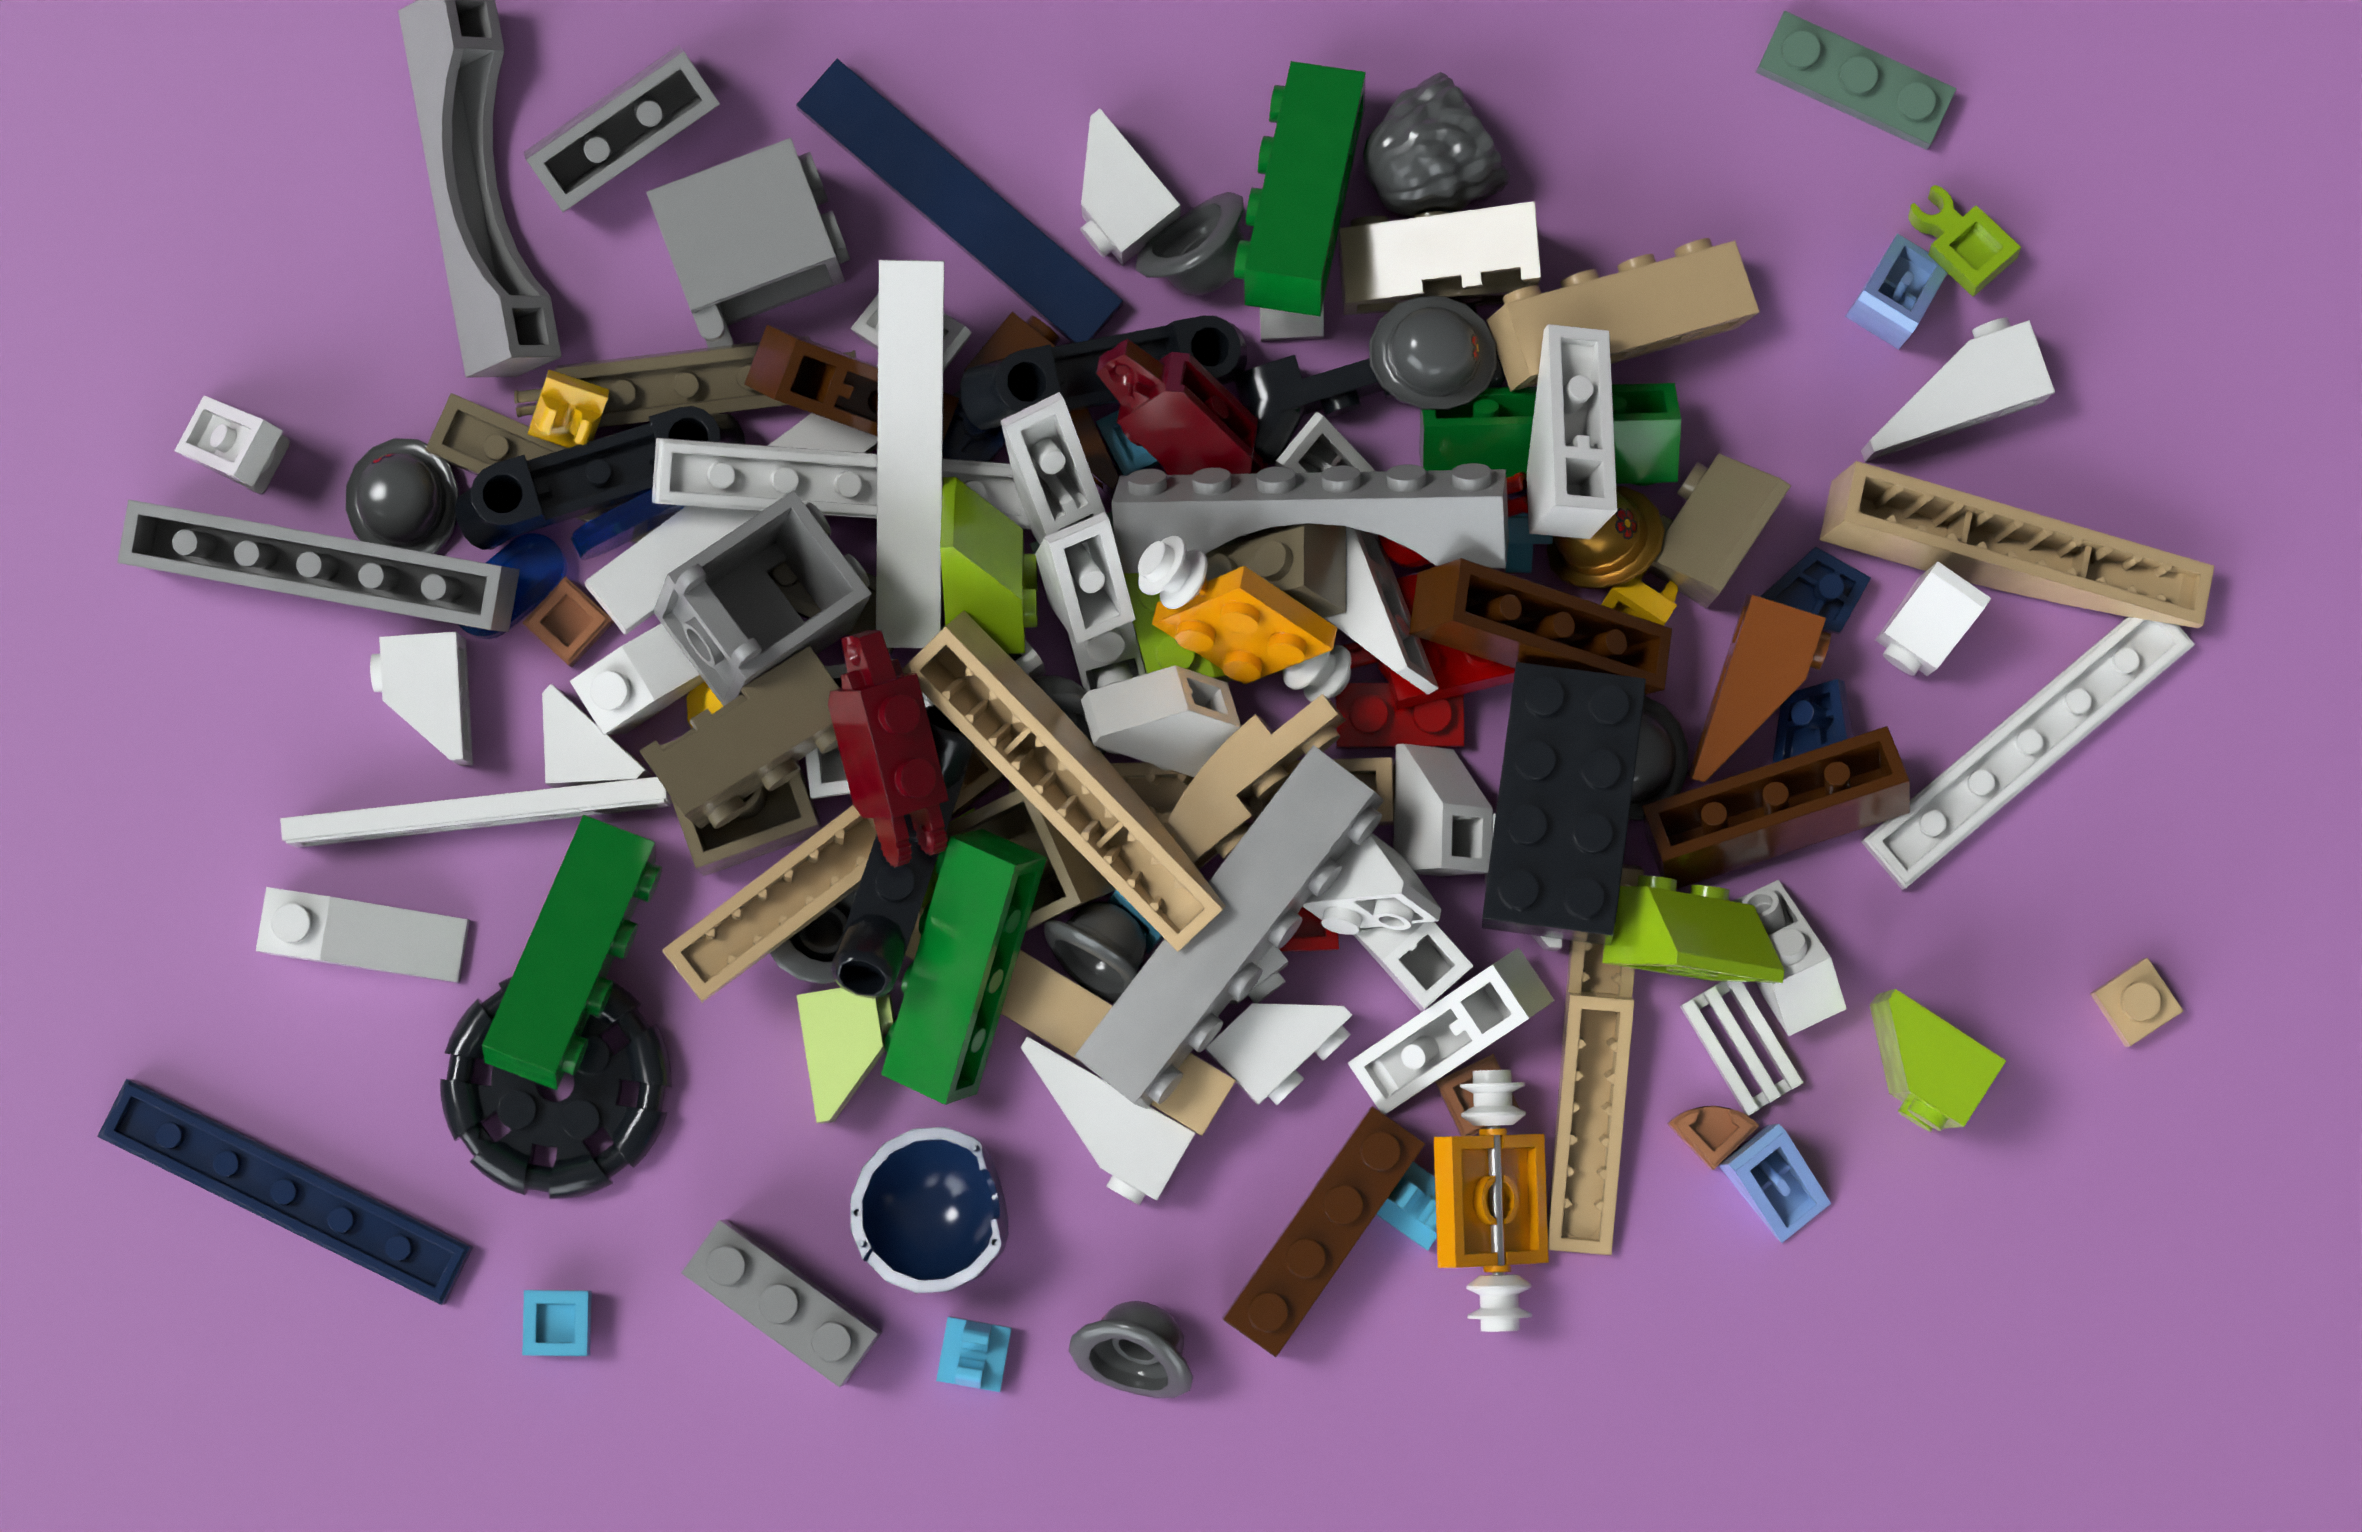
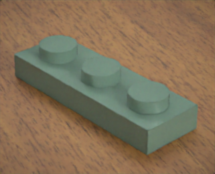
M1787 11L1783 12L1755 72L1925 150L1930 147L1957 89Z

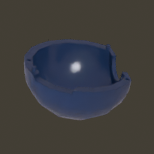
M947 1127L914 1128L885 1142L862 1167L850 1198V1231L862 1260L866 1261L886 1282L915 1293L947 1292L983 1276L1003 1253L1009 1234L1008 1215L1001 1182L995 1165L985 1147L975 1137Z

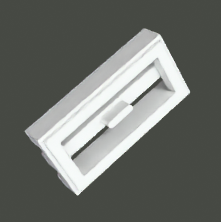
M1721 981L1680 1006L1745 1115L1753 1114L1761 1107L1803 1084L1802 1079L1743 982ZM1728 992L1732 994L1783 1078L1775 1084L1773 1083L1721 996ZM1710 1004L1762 1092L1754 1097L1751 1096L1702 1015L1700 1009Z

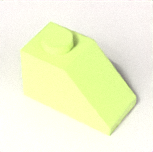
M842 988L796 995L816 1123L835 1122L884 1054L885 1034L888 1033L890 1027L895 1022L890 994L872 999L856 996Z

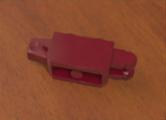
M1126 339L1099 357L1096 373L1120 403L1117 423L1133 444L1145 448L1164 467L1167 475H1193L1196 471L1205 468H1222L1228 470L1230 474H1256L1265 468H1269L1267 467L1268 463H1263V458L1254 450L1258 419L1191 354L1171 352L1160 360H1156L1132 341Z
M867 630L841 638L847 673L841 675L842 688L830 691L828 708L853 805L862 818H873L883 856L886 857V862H889L890 866L895 868L910 863V859H912L911 844L909 843V834L904 815L909 813L917 834L918 844L921 845L925 854L931 856L943 852L945 847H947L946 841L948 840L939 804L949 801L918 675L917 673H903L899 660L890 658L883 633L880 630Z

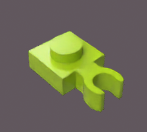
M1933 185L1930 188L1928 200L1936 205L1940 212L1935 215H1929L1922 212L1913 203L1910 206L1908 220L1919 232L1930 234L1937 238L1931 244L1928 255L1974 297L2018 258L2021 246L1977 205L1962 217L1954 209L1953 200L1949 193L1942 187Z

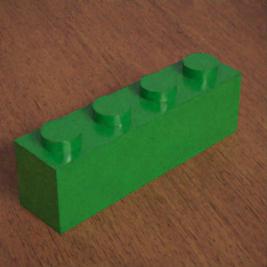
M1291 61L1286 85L1274 86L1269 122L1277 123L1274 137L1263 136L1258 159V174L1265 175L1263 188H1251L1247 206L1246 225L1254 227L1251 241H1239L1235 259L1234 278L1244 279L1245 305L1321 316L1365 110L1366 72Z
M1675 383L1612 384L1616 484L1631 483L1638 486H1648L1655 483L1678 482L1681 414ZM1537 386L1510 392L1509 387L1487 388L1470 404L1450 410L1420 409L1419 455L1421 467L1425 471L1453 470V468L1462 464L1478 463L1486 465L1490 469H1506V478L1514 476L1518 472H1525L1527 474Z
M582 816L482 1044L485 1063L558 1090L565 1072L573 1076L577 1073L588 1046V1039L581 1037L590 1014L600 1017L603 1013L613 987V981L606 979L614 957L624 960L628 955L638 928L637 923L630 921L639 899L650 902L661 877L662 866L655 864L654 841L589 816Z
M984 829L950 836L949 842L946 843L945 851L940 852L938 856L936 873L939 876L932 901L926 906L921 915L918 928L921 939L915 959L903 976L901 989L904 997L898 1018L890 1027L884 1043L887 1056L881 1075L944 1105L978 1093L1047 857Z

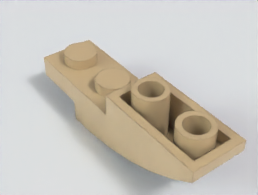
M1323 694L1275 732L1264 719L1255 714L1234 732L1203 765L1177 802L1164 825L1165 829L1198 870L1218 854L1225 860L1258 818V815L1246 799L1255 794L1260 800L1279 788L1289 777L1285 768L1304 753L1307 754L1313 745L1322 752L1328 749L1340 737L1335 729L1346 719L1332 701Z

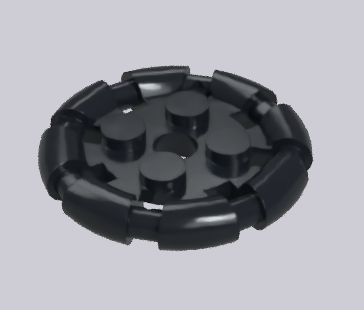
M511 976L499 982L498 984L501 989L484 1002L478 998L463 1014L449 1038L445 1054H450L446 1080L440 1079V1096L447 1126L454 1141L461 1139L474 1156L470 1163L487 1178L510 1191L526 1195L527 1190L548 1192L550 1199H568L599 1191L613 1184L611 1177L628 1164L634 1168L649 1152L663 1128L668 1113L662 1112L665 1087H672L669 1054L663 1036L657 1024L650 1027L639 1012L638 1008L641 1006V1003L630 992L613 982L612 991L600 1017L590 1014L581 1037L588 1039V1046L581 1065L573 1076V1091L566 1099L552 1102L544 1097L539 1083L493 1066L491 1086L472 1084L476 1058L484 1059L482 1044L510 983ZM618 1025L629 1040V1043L614 1055L610 1046L601 1036ZM622 1080L640 1082L636 1108L619 1105L622 1093ZM497 1113L500 1121L509 1127L511 1131L495 1142L482 1124ZM604 1127L614 1144L595 1156L584 1140L590 1138ZM536 1145L558 1147L553 1167L533 1164Z

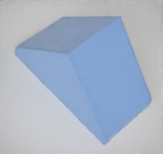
M1897 233L1845 317L1899 350L1918 326L1947 272L1928 255L1929 252Z
M1780 1124L1767 1125L1718 1165L1781 1243L1831 1204L1793 1141Z

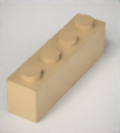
M1710 238L1699 239L1675 249L1676 257L1656 262L1654 254H1645L1617 266L1619 272L1599 278L1597 270L1591 269L1561 280L1562 288L1541 293L1539 285H1532L1505 295L1503 297L1504 305L1486 321L1496 342V351L1510 392L1537 385L1543 332L1548 324L1609 331L1611 364L1739 328L1760 311L1736 241L1712 246Z

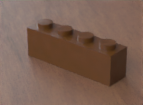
M1460 558L1418 572L1409 634L1512 668L1516 667V662L1645 678L1644 692L1647 695L1665 690L1672 628Z
M1885 726L1643 805L1646 839L1660 876L1677 880L1676 889L1908 814L1910 813V780L1889 728Z
M1373 1106L1369 1107L1222 1319L1271 1355L1277 1357L1422 1150L1425 1143Z

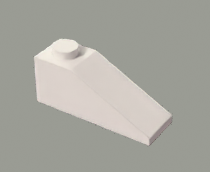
M2004 317L1974 328L1972 330L1974 339L1969 340L1861 449L1864 461L1867 462L2044 403L2055 390L2030 320L2011 326L2008 317Z
M1548 324L1544 329L1527 466L1529 534L1591 539L1617 512L1610 336L1607 330Z
M1060 392L1001 420L1015 488L1033 535L1039 544H1041L1045 536L1105 512L1067 405Z
M1346 527V612L1325 617V619L1394 672L1429 695L1439 689L1420 638L1409 634L1411 615L1388 556L1381 546L1379 537L1374 533Z
M662 623L622 645L570 680V683L603 735L629 733L704 682L703 678Z
M266 887L256 951L275 956L459 983L470 920Z
M1518 947L1349 1061L1348 1065L1379 1111L1385 1115L1555 1000Z
M1026 1037L1020 1048L1099 1167L1112 1175L1106 1187L1138 1205L1141 1204L1145 1195L1158 1200L1192 1141L1195 1132L1151 1107L1146 1109L1133 1104L1106 1081L1033 1039Z

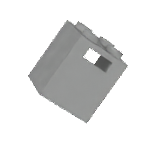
M791 138L646 192L699 333L706 340L708 348L734 345L728 328L731 324L846 282L839 264L851 259L833 211L822 215L819 213L817 206L829 201L812 155L808 152L798 156Z
M794 490L668 573L653 611L723 706L741 695L742 692L740 690L743 686L808 646L817 655L851 632L872 594L867 588L870 582L861 564L850 554L842 555L829 537L831 530L824 515L814 504L810 502L804 504ZM784 562H786L822 610L806 622L802 620L768 574Z

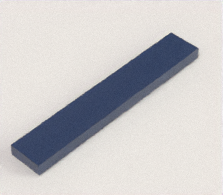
M838 58L796 104L797 110L1071 343L1094 339L1123 306L1121 298Z
M132 1079L125 1080L97 1136L440 1305H445L473 1249V1246Z

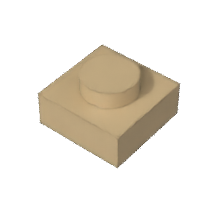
M2148 957L2141 959L2090 993L2125 1047L2132 1046L2183 1012V1009Z

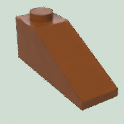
M1746 594L1688 772L1689 777L1706 782L1806 680L1810 667L1817 670L1821 669L1831 640V633L1822 631L1826 620L1825 617L1759 596Z

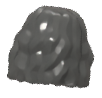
M1442 72L1429 77L1415 88L1403 91L1397 97L1383 121L1367 138L1363 152L1366 179L1374 187L1380 202L1386 209L1409 217L1426 212L1443 211L1453 213L1460 211L1469 205L1472 200H1483L1490 195L1502 191L1510 179V174L1502 165L1501 154L1496 150L1491 136L1486 132L1479 118L1474 115L1472 107L1466 103L1460 88L1455 86L1453 80Z

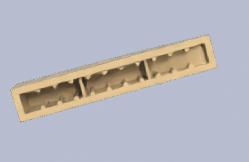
M1855 461L1831 481L1819 540L1924 571H1927L1938 561L1969 583L2063 605L2193 628H2200L2204 625L2214 572V565L1859 461Z
M965 610L947 624L902 669L903 673H917L921 691L1177 952L1225 908V904L1186 853L1104 755Z

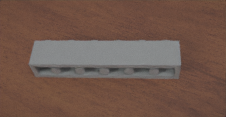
M128 500L117 563L503 632H509L520 569L134 500Z
M1313 745L1208 881L1209 885L1225 904V908L1179 952L1164 939L1074 1057L1133 1104L1147 1109L1153 1100L1158 1104L1163 1103L1180 1083L1183 1073L1178 1068L1193 1048L1197 1052L1203 1051L1220 1031L1223 1021L1217 1017L1233 997L1238 1001L1242 1000L1258 982L1263 970L1257 965L1273 945L1278 949L1282 948L1295 934L1302 922V917L1297 913L1312 894H1315L1317 897L1322 896L1335 882L1342 870V866L1337 861L1352 841L1357 845H1361L1375 830L1382 817V814L1377 809L1384 800L1370 787Z

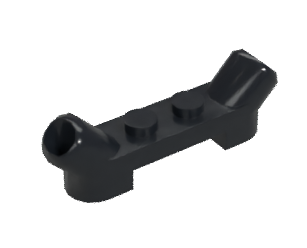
M1474 303L1465 304L1478 315L1476 305ZM1497 351V368L1488 388L1501 387L1506 378ZM1292 355L1251 368L1234 378L1242 404L1258 419L1254 450L1263 458L1262 462L1268 463V465L1275 464L1276 460L1286 449L1303 415L1322 409L1325 417L1345 414L1361 406L1359 398L1380 391L1384 392L1386 399L1395 398L1379 384L1370 367V358L1302 379L1296 357Z
M1203 315L1173 321L1166 326L1055 347H1051L1050 344L1023 349L1009 354L1005 358L968 368L960 382V399L968 420L981 430H991L1001 427V420L1058 392L1063 396L1069 412L1119 402L1096 372L1099 357L1126 339L1132 341L1156 360H1160L1171 352L1189 353L1222 385L1233 382L1237 375L1244 372L1247 364V345L1241 331L1233 323H1229L1227 320L1217 316Z
M686 406L649 416L650 423L589 441L585 445L579 444L527 460L525 455L494 463L481 470L474 479L472 487L457 498L455 504L457 523L463 536L471 545L482 550H493L517 535L651 495L653 490L656 438L746 444L744 433L738 421L731 414H709L704 409Z
M936 705L926 707L949 798V801L939 804L946 832L975 745ZM910 813L904 815L912 851L910 863L895 868L890 866V863L886 862V857L883 856L881 843L876 834L832 963L831 971L834 981L842 989L856 996L874 999L885 996L893 989L939 855L937 853L929 856V854H925V851L922 850L921 845L918 844L917 834L914 830Z

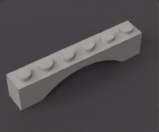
M417 0L398 10L465 377H517L562 356L551 297L534 278L517 250L505 220L497 188L493 156V112L497 80L505 50L495 0Z
M1478 463L1462 464L1453 468V470L1425 471L1423 467L1412 464L1398 465L1387 471L1360 472L1355 467L1345 465L1333 466L1325 469L1323 472L1295 473L1294 470L1287 467H1269L1256 474H1230L1228 470L1222 468H1205L1196 471L1193 475H1166L1161 470L1142 469L1134 471L1128 476H1119L1112 499L1114 538L1123 573H1139L1138 564L1144 551L1152 543L1162 541L1169 536H1178L1183 539L1186 544V552L1199 550L1206 554L1236 537L1270 527L1306 523L1346 526L1378 534L1414 550L1436 566L1463 558L1489 568H1506L1509 544L1506 469H1490L1488 466Z

